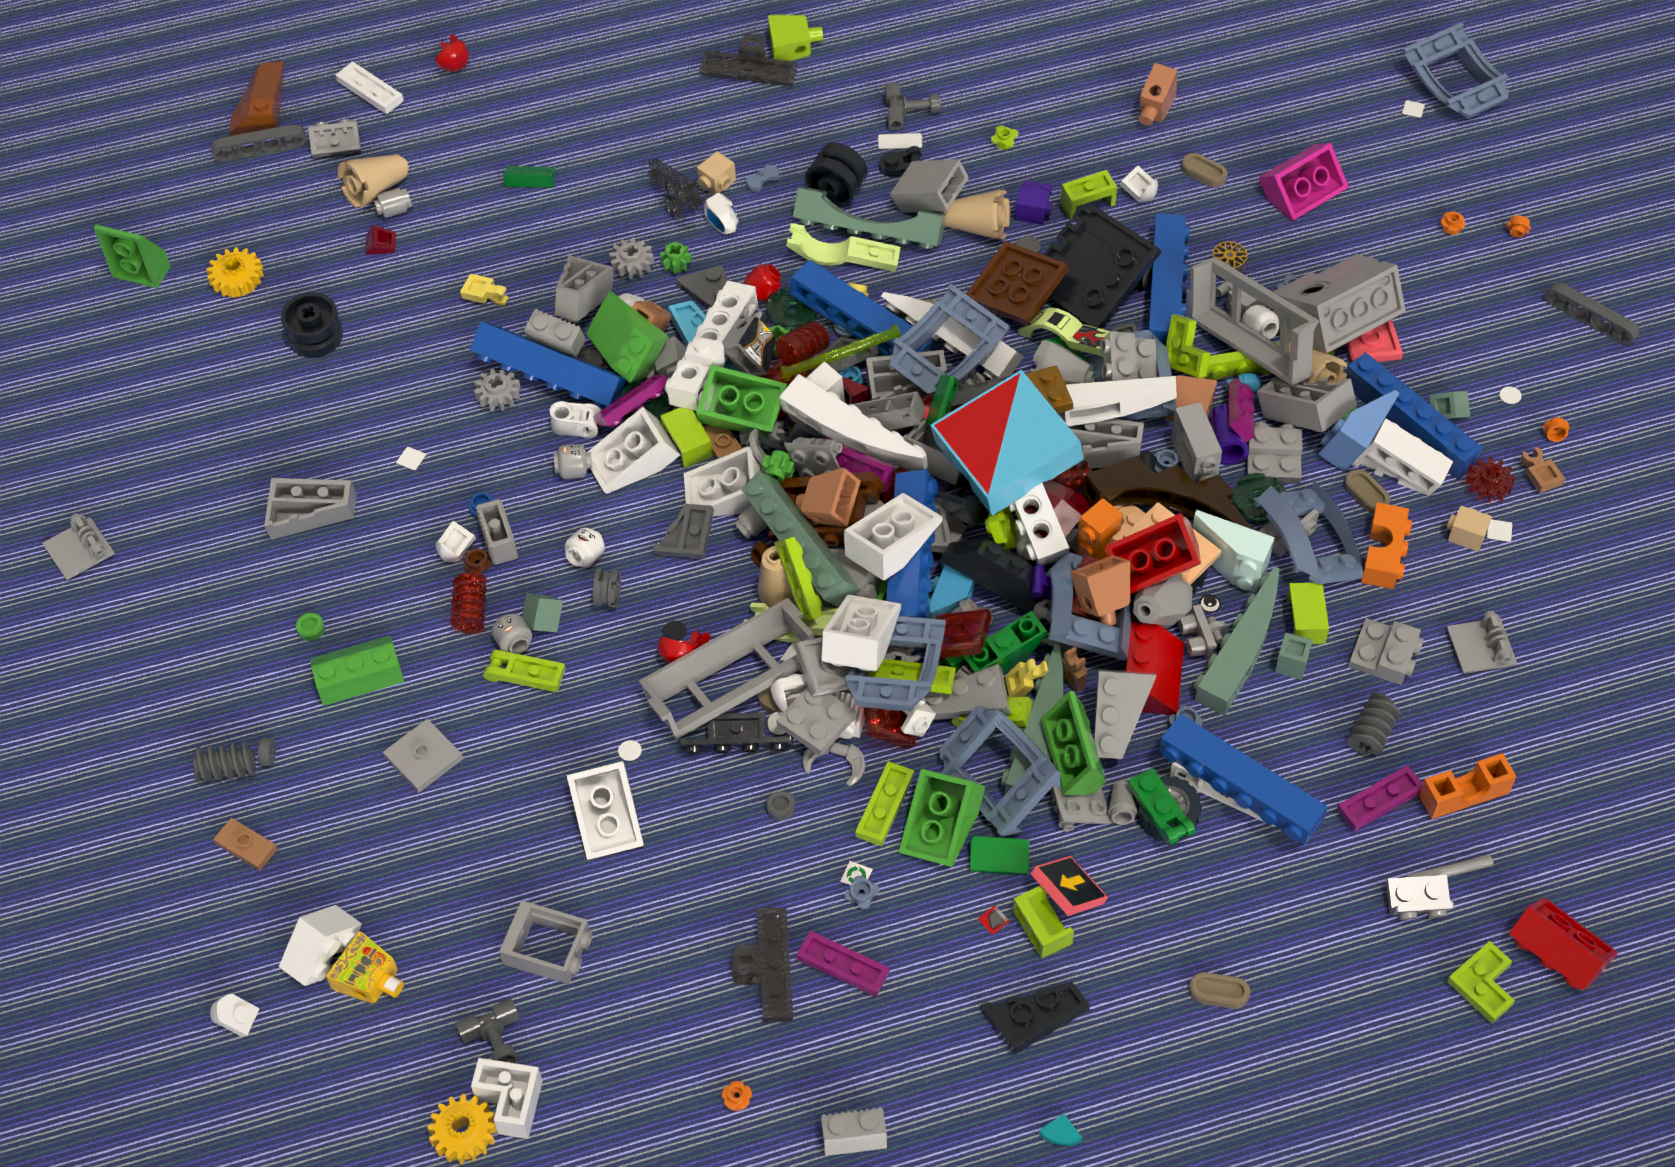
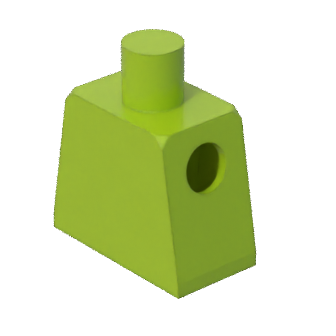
M768 15L769 36L774 64L807 57L811 54L810 42L823 41L822 27L808 28L807 19L804 15Z

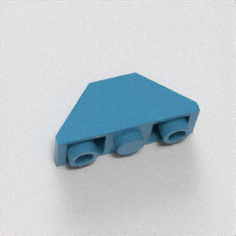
M941 562L940 570H942L940 577L935 576L932 584V592L934 593L932 598H928L930 616L927 618L943 620V617L960 606L961 600L971 599L975 581Z

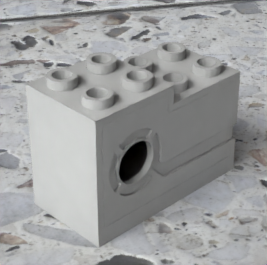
M1355 254L1318 274L1310 272L1273 291L1278 296L1319 320L1314 329L1313 349L1328 353L1406 312L1397 265L1385 261L1378 262L1377 259ZM1275 311V314H1276V315L1278 316V318H1279V332H1280V329H1281V314ZM1291 320L1289 342H1291V330L1299 326Z

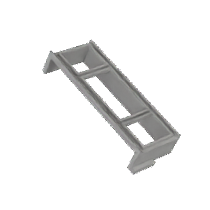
M1216 257L1191 267L1190 290L1187 291L1186 317L1196 320L1198 326L1290 385L1297 384L1314 376V373L1311 372L1314 329L1319 323L1318 319ZM1216 275L1233 284L1232 315L1215 305ZM1242 291L1281 314L1280 346L1240 321ZM1291 320L1299 326L1291 330V345L1289 352V335Z
M786 598L644 677L639 682L651 708L662 722L664 721L670 728L674 737L678 739L769 688L778 679L786 678L801 670L802 667L797 654L778 664L763 645L788 631L799 641L815 639L813 632L801 620L804 618L802 612L789 598ZM752 651H755L770 668V670L713 702H710L696 685L697 682ZM687 688L701 704L702 708L675 723L670 710L663 701Z

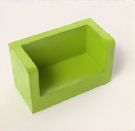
M1107 170L1062 184L1060 205L1069 220H1072L1071 218L1076 213V206L1101 198H1105L1108 205L1112 207L1116 203L1117 186Z
M680 407L661 415L663 428L667 434L670 433L681 452L684 468L713 457L711 440L693 410Z
M1289 583L1286 598L1287 602L1291 603L1293 635L1313 640L1312 644H1325L1329 632L1323 584Z
M1041 885L1014 898L1013 913L1041 959L1073 944L1074 931L1071 927L1064 928L1047 900V892Z

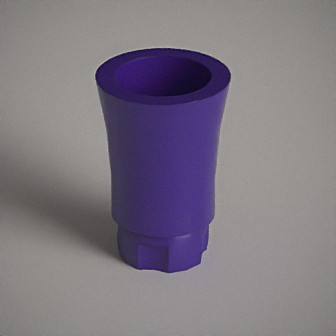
M1229 404L1215 407L1212 410L1211 425L1222 450L1220 464L1234 465L1240 463L1249 455L1248 445L1229 425Z

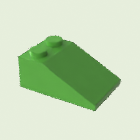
M100 225L94 226V231L113 278L154 288L159 287L171 267L164 249L141 235Z
M611 291L606 295L586 333L610 367L630 383L647 377L669 338L667 334Z
M711 365L696 414L702 424L726 430L746 432L758 429L759 433L762 431L772 434L781 408L779 397L786 390L787 384Z
M921 769L898 853L953 867L978 816L986 786L973 781Z

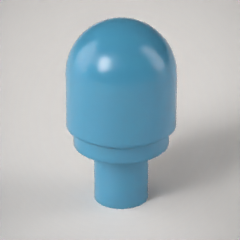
M1242 373L1236 376L1243 385L1248 384L1253 393H1257L1262 387V380L1255 373ZM1234 379L1225 380L1226 390H1229V382Z

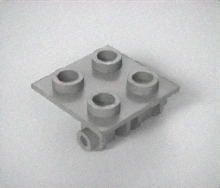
M798 437L792 443L785 442L784 444L792 461L795 463L800 477L817 476L840 468L835 457L838 453H841L842 444L837 440L825 441L820 438L808 439Z
M78 513L70 518L71 528L42 543L66 580L115 554L91 517L86 519L85 516Z
M1494 611L1486 612L1482 621L1447 626L1463 674L1517 665L1501 618Z
M1055 785L1050 789L1053 798L1052 804L1055 805L1054 811L1059 813L1058 824L1059 827L1063 828V831L1073 830L1075 823H1112L1101 787L1092 795H1063L1061 787L1058 788Z

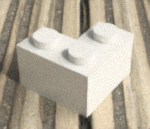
M337 905L299 917L279 967L304 986L322 981L330 971L329 965L333 955L345 951L359 932L362 923Z
M478 1058L471 1085L474 1096H477L481 1102L498 1104L494 1117L498 1134L529 1139L543 1082L539 1068Z

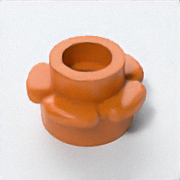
M1447 212L1441 219L1443 231L1450 235L1458 234L1466 224L1464 217L1458 212Z
M1512 216L1510 221L1506 223V228L1510 235L1523 237L1531 230L1529 226L1530 220L1524 216Z
M1560 417L1550 419L1543 426V430H1545L1544 435L1553 442L1564 440L1568 436L1570 428L1569 423Z
M741 1081L731 1082L730 1086L724 1087L722 1091V1098L725 1100L724 1105L733 1111L745 1109L752 1097L750 1087L745 1086ZM738 1093L740 1094V1096L738 1098H735L734 1094Z

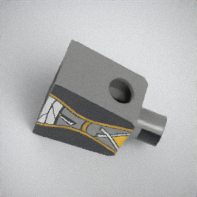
M761 312L735 321L722 341L725 354L743 373L754 376L768 374L776 344V337L766 327L769 318Z

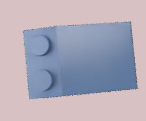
M1394 390L1352 411L1344 420L1339 418L1332 429L1328 430L1321 439L1320 443L1323 444V447L1318 454L1345 472L1368 448L1398 397L1399 392Z

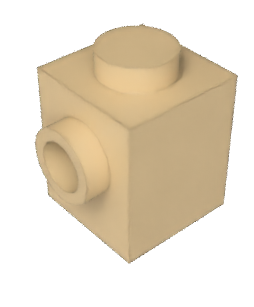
M718 151L697 167L699 186L705 191L708 190L713 195L726 190L736 180L735 163Z
M1460 506L1457 515L1451 514L1446 528L1451 531L1448 541L1479 552L1492 516L1481 513L1476 509Z

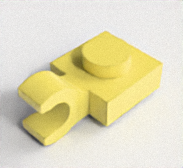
M475 274L469 275L460 291L462 299L485 304L487 299H490L497 305L505 306L509 299L508 296L504 295L505 287L496 286L492 278Z
M1030 659L1026 663L1019 662L1007 673L1005 679L1009 697H1024L1034 688L1033 679L1043 677L1048 673L1047 662L1043 661L1037 666L1034 659Z

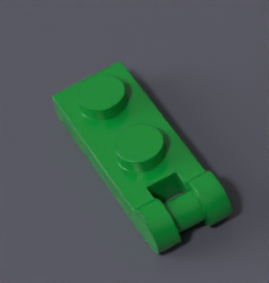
M1153 768L1128 780L1127 786L1167 845L1171 846L1177 843L1178 838L1182 836L1189 837L1196 833L1194 824L1185 816ZM1174 822L1177 824V826L1174 828L1169 826Z

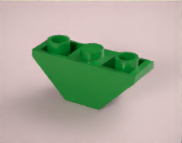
M1030 611L961 654L974 673L998 664L1003 674H1005L1019 662H1024L1028 659L1047 635V630L1035 614Z

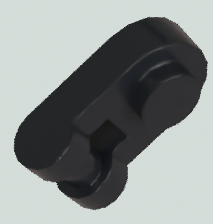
M911 146L904 151L889 152L882 155L879 161L880 172L888 177L903 176L912 161H923L920 159L922 156L920 148L918 146Z

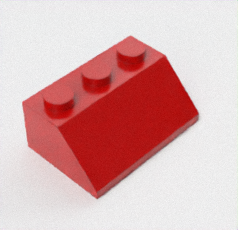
M1181 513L1105 546L1108 557L1113 555L1130 561V595L1201 564L1199 544L1190 521Z
M1131 621L1129 652L1125 671L1155 673L1157 675L1142 712L1170 716L1172 714L1176 715L1179 707L1184 642L1158 624Z
M1546 897L1529 905L1509 932L1515 938L1514 942L1523 950L1532 951L1539 957L1538 960L1548 969L1557 970L1564 976L1563 979L1567 984L1575 989L1580 988L1583 991L1592 985L1619 953Z

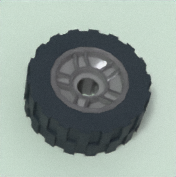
M1162 776L1160 779L1196 829L1202 809L1201 797L1197 794L1196 788L1191 786L1185 779L1182 780L1176 776ZM1137 802L1136 817L1139 819L1140 827L1145 830L1148 836L1151 835L1158 841H1164L1140 803ZM1174 822L1169 826L1174 828L1177 826V824ZM1182 836L1178 838V841H1181L1182 838L1186 839L1187 837Z

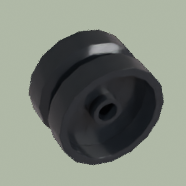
M828 143L823 145L805 173V182L808 188L827 191L826 197L837 206H844L851 202L868 175V167L858 152L849 146L840 143Z
M312 292L293 297L285 304L281 312V322L286 332L288 344L293 352L306 358H318L332 353L340 345L343 339V328L339 320L337 307L332 299L324 294Z

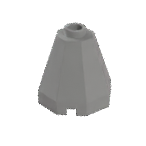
M1042 340L1033 358V361L1037 362L1036 369L1031 368L1030 371H1037L1057 365L1065 385L1095 382L1096 372L1093 371L1091 364L1060 344Z
M1181 573L1135 593L1134 614L1140 622L1173 626L1192 610V586L1188 582L1185 583L1183 581Z

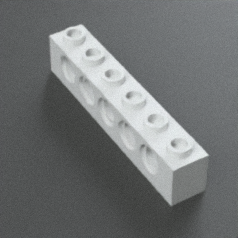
M727 281L723 289L719 290L714 305L708 309L703 324L698 326L696 336L722 342L735 321L753 315L758 306L756 287ZM689 342V344L687 345L686 351L689 348L691 342ZM725 354V363H726L727 359L729 358L726 354ZM684 355L682 360L678 361L672 378H669L665 385L669 404L697 411L710 372V366L688 362Z
M1042 483L1008 506L1010 512L1015 511L1019 519L1015 521L1020 536H1026L1029 544L1025 545L1031 561L1035 559L1037 565H1046L1061 559L1064 554L1069 553L1068 543ZM1032 505L1037 507L1038 511L1034 514H1027L1024 508ZM1037 530H1045L1048 536L1040 539L1035 537L1034 533Z

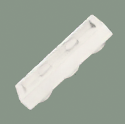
M353 61L336 74L337 82L385 114H388L404 101L403 95Z

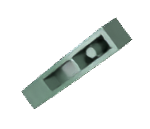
M1274 566L1269 575H1263L1258 585L1260 590L1257 594H1251L1245 606L1247 608L1244 615L1238 614L1233 624V632L1231 634L1226 633L1220 644L1221 650L1219 654L1214 653L1207 664L1208 671L1205 675L1201 673L1194 684V689L1197 690L1195 701L1224 716L1251 675L1261 654L1269 631L1277 595L1280 569Z
M1057 644L1054 645L1051 654L1046 653L1044 659L1047 662L1048 673L1043 677L1037 678L1034 692L1038 693L1035 699L1031 698L1033 704L1027 727H1020L1052 763L1053 759L1041 717L1063 697L1061 648ZM1016 745L1013 746L1010 755V761L1013 762L1011 769H1005L1001 785L1005 786V795L1032 765L1030 760Z

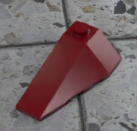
M1052 480L1045 481L1042 484L1066 538L1079 522L1080 517L1086 513L1091 505L1086 502L1081 494L1074 492L1069 487ZM1030 505L1025 507L1024 511L1027 514H1034L1038 509ZM1045 530L1036 531L1043 538L1048 536Z

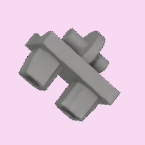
M1201 604L1192 606V612L1183 616L1178 621V627L1182 635L1195 632L1196 637L1189 638L1186 642L1190 657L1204 655L1206 661L1210 660L1213 650L1218 643L1222 642V635L1228 630L1224 621H1216L1214 616L1206 619Z

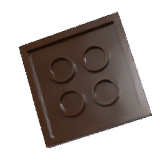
M1005 241L967 291L966 295L988 311L1028 326L1069 269L1064 262Z

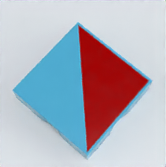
M1022 370L930 425L935 443L952 465L966 477L971 489L992 516L1025 496L1035 486L1053 479L1084 460L1080 440Z

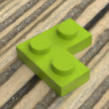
M1179 314L1172 315L1166 343L1170 368L1197 378H1206L1210 352L1192 346L1197 321Z
M1008 506L993 516L989 512V517L985 520L988 534H992L995 543H1005L1008 549L1015 548L1016 539L1014 535L1017 527L1013 513L1010 512Z
M1491 941L1468 959L1447 980L1458 993L1492 1024L1511 1008L1515 1002L1510 995L1494 982L1495 979L1510 967L1512 961Z

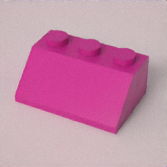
M1331 143L1315 144L1258 177L1267 200L1290 221H1294L1349 188Z

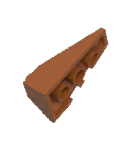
M284 62L260 63L231 115L230 136L279 127Z

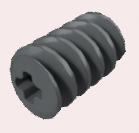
M1379 692L1372 693L1369 696L1364 710L1361 711L1360 717L1351 731V736L1347 739V744L1351 749L1361 754L1379 755L1382 753L1383 746L1386 745L1388 740L1387 737L1391 735L1392 728L1395 727L1396 720L1401 715L1400 710L1394 705L1391 698Z
M242 741L241 750H238L235 743L232 742L229 751H226L224 745L220 744L218 752L215 753L212 745H208L207 753L203 754L201 747L198 746L193 757L195 780L199 783L201 776L206 782L211 781L212 776L216 780H222L224 773L228 779H233L235 772L242 778L245 777L247 771L250 776H255L256 760L253 749H249L246 741Z

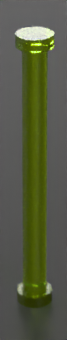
M897 324L891 325V329L789 367L781 366L780 370L786 382L790 380V377L816 368L823 362L829 363L896 337L900 338L901 334Z

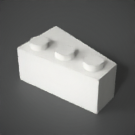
M1385 418L1368 448L1352 463V466L1358 468L1361 464L1375 470L1374 474L1377 476L1389 475L1399 479L1398 484L1430 496L1442 485L1453 461Z

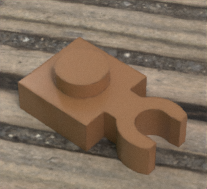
M1534 448L1532 454L1535 458L1529 457L1526 451L1522 452L1520 460L1524 466L1528 467L1526 475L1539 493L1564 484V476L1552 459L1547 461L1542 459L1543 452L1540 448Z
M1073 647L1066 651L1064 658H1062L1063 678L1077 693L1086 687L1087 669L1085 667V658L1079 659L1076 654L1077 649Z

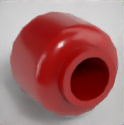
M759 264L745 277L744 284L756 287L758 300L768 301L781 288L780 279L782 276L771 264Z

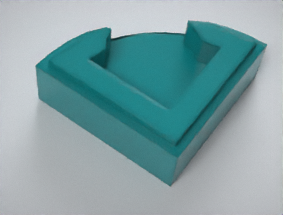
M1062 1114L1039 1130L1041 1138L1048 1143L1073 1146L1082 1142L1083 1138L1065 1114Z

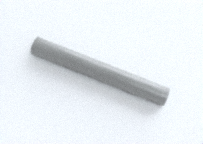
M1488 855L1408 874L1406 878L1435 875L1451 877L1493 867L1494 864L1492 857Z

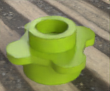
M997 126L995 135L991 137V142L999 149H1010L1014 145V139L1018 137V131L1004 126Z

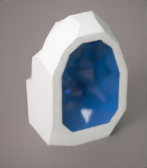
M720 193L707 199L704 204V214L709 223L722 234L735 232L738 219L732 202Z

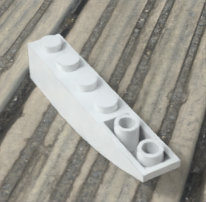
M883 292L881 297L888 301L886 306L897 314L903 311L907 314L905 320L913 325L934 305L912 297ZM951 317L931 337L936 341L939 337L946 341L944 346L955 354L961 351L966 355L964 359L982 341ZM1000 340L980 365L986 368L983 373L993 380L1012 375L1023 359V356Z
M798 374L779 397L783 411L824 436L837 440L842 445L892 464L920 470L928 467L926 453L920 446L916 444L912 446L904 441V438L899 433L888 431L877 419L873 417L869 419L855 405H847L842 402L837 394L832 391L827 392L823 390L811 378L806 379Z
M1176 376L1068 384L1066 387L1072 398L1074 409L1058 413V415L1067 426L1100 422L1149 409L1177 398Z

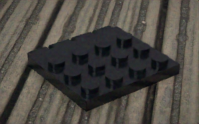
M1082 204L1071 218L1076 224L1073 225L1068 222L1056 237L1061 242L1060 245L1052 242L1043 254L1066 263L1069 269L1049 296V299L1086 325L1102 329L1162 252L1158 247L1093 204L1089 207Z

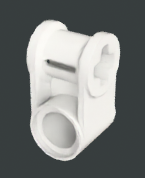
M556 402L550 408L551 428L554 433L561 436L594 438L598 434V427L593 416L599 413L601 409L594 404Z

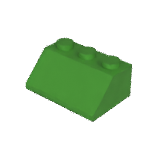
M391 635L310 658L313 676L323 706L404 682Z
M1069 691L1041 717L1054 766L1060 771L1062 794L1092 795L1106 783L1105 773L1100 763L1097 746L1091 733L1089 719L1086 716L1084 706L1076 693Z

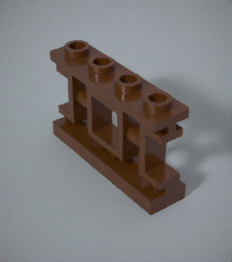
M873 471L852 473L861 482L849 519L850 525L847 527L817 524L804 515L827 546L834 547L838 546V544H845L844 530L864 518L867 502L879 501L880 496L878 494H883L885 484ZM813 476L785 478L784 482L780 485L796 505V497L799 494H805L808 482ZM769 531L768 537L773 542L779 541L773 531Z

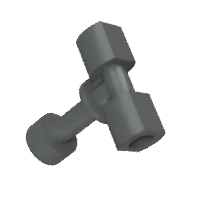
M891 82L885 84L886 105L889 106L888 125L890 130L903 129V115H907V110L930 109V114L940 113L939 94H929V99L906 101V96H901L899 83Z
M511 998L491 1006L493 1012L477 1019L475 1014L455 1022L464 1044L482 1037L484 1040H490L494 1049L491 1053V1060L517 1063L518 1057L514 1048L511 1045H505L501 1037L504 1026L520 1020Z

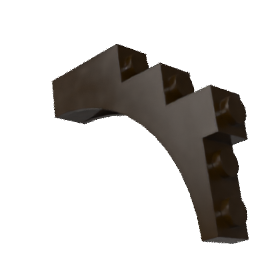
M1137 455L1087 473L1080 489V493L1091 507L1102 498L1112 506L1126 504L1154 506L1160 503L1166 509L1185 514L1191 518H1194L1198 510L1254 530L1231 503L1234 492L1219 474L1196 483L1191 481L1190 477L1185 474L1179 465L1152 474L1149 467Z

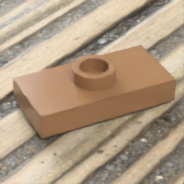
M710 425L704 427L711 440L712 453L716 460L743 449L730 430Z
M233 818L226 823L213 839L216 845L258 871L265 866L278 850L276 844Z

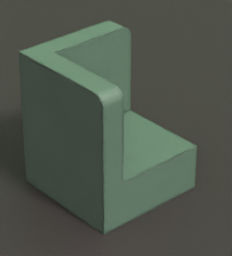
M1468 391L1430 395L1431 406L1447 419L1470 417Z
M526 593L522 618L532 630L557 632L563 600L550 595Z
M1285 633L1275 672L1302 680L1313 640Z

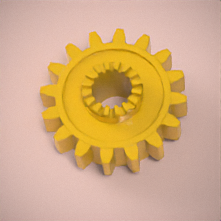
M235 247L234 252L225 249V255L223 256L217 253V260H210L211 267L206 269L210 286H213L214 291H220L222 296H230L232 298L245 296L254 291L256 286L261 284L260 277L264 276L261 261L257 259L256 253L249 254L246 248L239 252L238 247Z
M462 1094L458 1102H455V1099L451 1096L449 1097L450 1105L446 1107L440 1103L438 1105L440 1114H431V1119L435 1124L428 1125V1131L432 1135L429 1137L432 1146H436L435 1150L439 1156L445 1153L447 1162H451L453 1159H458L460 1164H464V1161L467 1159H471L474 1162L479 1154H487L486 1147L488 1144L493 1145L495 1142L491 1135L497 1133L495 1123H493L494 1113L489 1112L490 1109L486 1102L479 1105L480 1102L477 1096H474L471 1101H467L465 1094ZM462 1126H469L465 1132H456Z

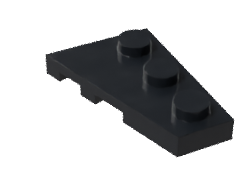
M1073 982L1037 990L1036 994L1018 998V995L1008 997L1007 1001L993 1005L991 1002L980 1004L982 1013L1014 1055L1090 1010L1089 1002Z

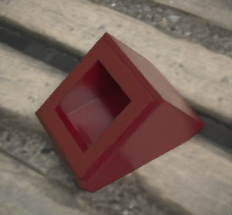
M372 225L366 236L365 253L370 255L394 253L396 250V232Z
M842 377L844 398L847 405L870 401V390L868 387Z

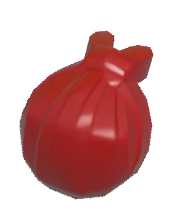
M450 34L451 43L441 42L440 46L443 48V51L435 57L434 61L441 69L447 72H454L463 69L470 57L464 41H459L456 35Z
M694 631L690 641H677L660 637L657 645L658 653L667 664H670L709 642L711 635L706 632L701 634L698 631Z

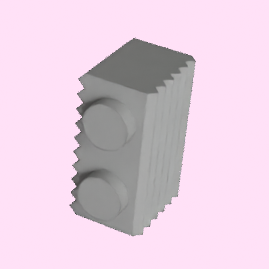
M538 309L533 311L525 327V332L529 339L576 358L586 340L580 326L571 325L566 320L562 321L561 318L557 319L552 314L548 315L543 313V311L539 312Z
M497 499L477 505L476 512L492 564L498 565L517 559L518 553L502 501Z
M881 1107L877 1110L872 1108L871 1111L867 1108L865 1111L862 1109L859 1112L854 1110L853 1113L848 1111L846 1114L843 1111L841 1114L836 1112L834 1115L830 1113L828 1116L823 1114L821 1117L825 1156L887 1148L884 1113Z

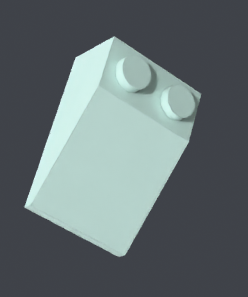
M1197 510L1194 516L1193 529L1221 549L1220 556L1211 566L1231 584L1243 590L1257 593L1258 585L1268 569L1275 537Z

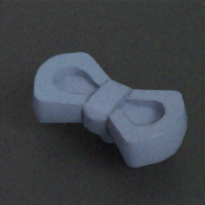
M766 165L764 169H759L756 175L747 177L746 185L748 189L752 192H760L763 184L767 181H778L780 178L779 170L773 165Z

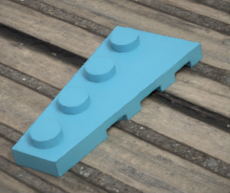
M692 300L668 306L671 320L686 347L696 336L698 326L702 325L706 319V315ZM730 358L727 359L723 368L742 372Z

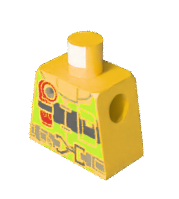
M360 931L326 975L328 983L334 991L369 1003H375L383 992L396 998L404 986L403 981L394 977L398 971L394 959Z

